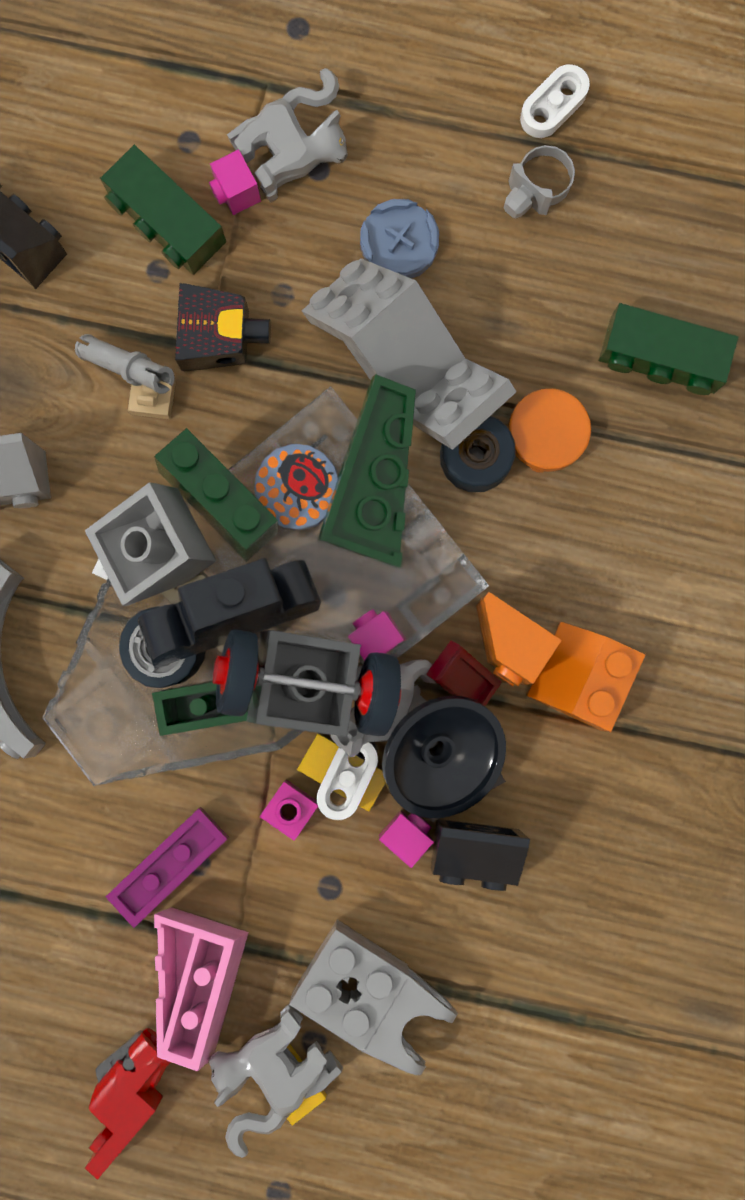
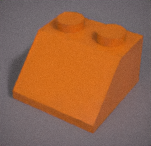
M488 592L480 599L476 608L487 661L495 667L492 674L511 687L514 685L519 686L520 684H533L562 640Z
M560 622L554 635L562 641L535 682L531 684L526 696L600 731L611 732L645 658V654L609 637Z

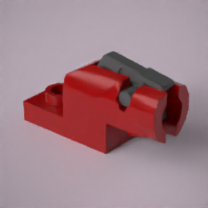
M150 1028L138 1031L96 1068L98 1084L93 1091L89 1110L105 1128L89 1146L93 1155L85 1169L97 1180L153 1115L163 1098V1095L155 1088L171 1062L157 1057V1032Z

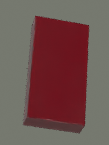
M450 640L426 673L429 678L450 695L468 697L480 702L484 706H486L502 683L463 647Z

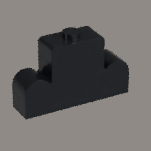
M263 558L178 588L179 603L152 609L138 617L137 621L154 669L224 645L231 630L257 633L317 612L321 605V599L305 560L291 561L271 570L267 559Z

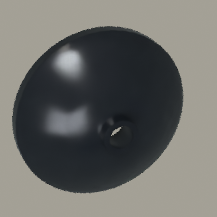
M443 696L424 702L401 719L387 741L382 762L386 787L396 802L414 815L425 818H445L462 813L481 801L498 780L506 756L505 734L496 716L487 707L474 699L464 696ZM438 741V744L436 745V747H434L433 749H430V747H431L435 742Z

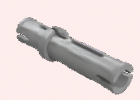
M84 334L80 337L82 341L89 343L88 346L78 341L75 344V352L78 358L121 375L127 383L133 386L144 385L159 394H164L170 389L159 382L162 381L171 386L174 384L175 377L172 369L152 362L144 353L137 351L130 353L99 340L90 334Z

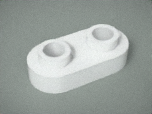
M570 64L560 66L526 99L523 104L520 122L527 134L535 138H545L552 135L583 104L590 83L588 75L582 68ZM561 89H570L573 94L565 95L561 92ZM543 116L546 122H537L534 117Z
M370 742L364 744L360 750L364 754L365 761L359 767L352 766L348 761V754L342 748H338L317 793L318 807L326 817L333 820H343L350 817L356 811L378 763L377 752ZM336 789L343 790L347 796L346 801L341 805L332 803L330 799V794Z

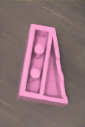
M170 907L154 914V928H157L158 955L155 956V971H158L159 998L156 999L157 1057L199 1071L215 1053L249 932Z

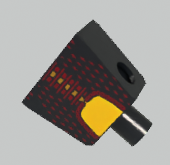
M179 283L175 360L181 371L188 372L242 365L246 363L247 343L270 344L271 320L249 318V308L244 296Z

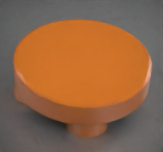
M541 389L525 396L516 405L507 426L515 441L516 456L525 465L538 473L558 471L572 465L584 453L591 435V423L585 407L573 395L558 389Z

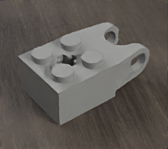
M336 920L294 988L289 1003L290 1006L358 1050L414 1075H421L426 1068V1061L404 1039L402 1035L404 1026L408 1021L417 1016H430L434 1019L453 1023L458 1015L456 1009L440 993L411 970L408 964L339 920ZM350 977L357 979V989L351 991L343 989L341 980L343 979L348 983Z

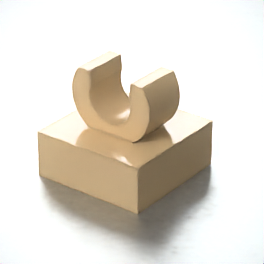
M174 379L173 386L162 381L159 382L170 389L164 394H159L144 385H131L128 412L131 415L171 419L176 379Z

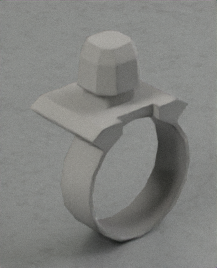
M544 145L528 152L521 163L513 164L508 181L512 191L506 197L504 210L512 218L516 219L523 216L531 206L539 214L547 215L551 205L559 203L567 196L575 175L573 162L567 153L558 147ZM539 156L556 158L568 170L570 177L569 186L559 195L552 196V189L540 188L528 179L523 169L525 163Z

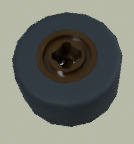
M492 416L488 417L453 450L443 443L440 449V465L446 478L457 488L467 492H485L497 487L507 477L516 457L515 441L509 428L499 419Z

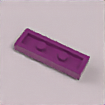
M200 807L105 897L134 928L217 850L229 836Z

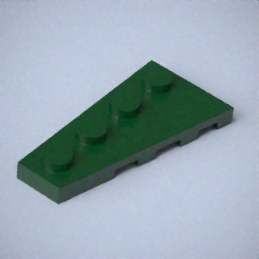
M377 374L372 377L317 540L392 567L401 568V540L406 513H404L406 487H408L409 469H407L409 446L412 443L416 389Z

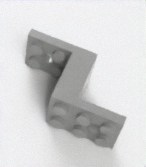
M359 259L346 265L341 270L340 277L329 287H324L314 293L310 298V304L302 310L311 324L345 343L370 380L377 374L416 389L413 425L452 450L516 393L509 379L464 357L416 280L364 259Z

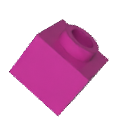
M239 149L210 163L214 180L209 182L211 190L219 205L227 203L232 215L261 202L257 182Z
M374 609L354 621L352 624L356 631L348 635L352 643L361 645L360 655L364 661L370 653L386 654L406 640L387 611L377 615Z
M286 779L264 809L260 818L295 841L317 809V800ZM289 803L296 807V817L287 819L282 815L281 808L284 804Z
M401 810L379 834V840L410 868L416 864L434 843L432 837L427 834L432 827L420 816L412 813L407 816Z

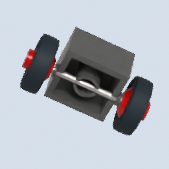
M231 630L226 638L222 656H217L214 666L213 684H217V711L224 715L243 716L249 706L247 722L347 737L352 701L355 700L354 717L358 732L371 736H385L392 727L400 704V664L397 657L378 652L370 653L362 665L358 682H355L360 644L267 630L260 632L258 645V638L255 633Z

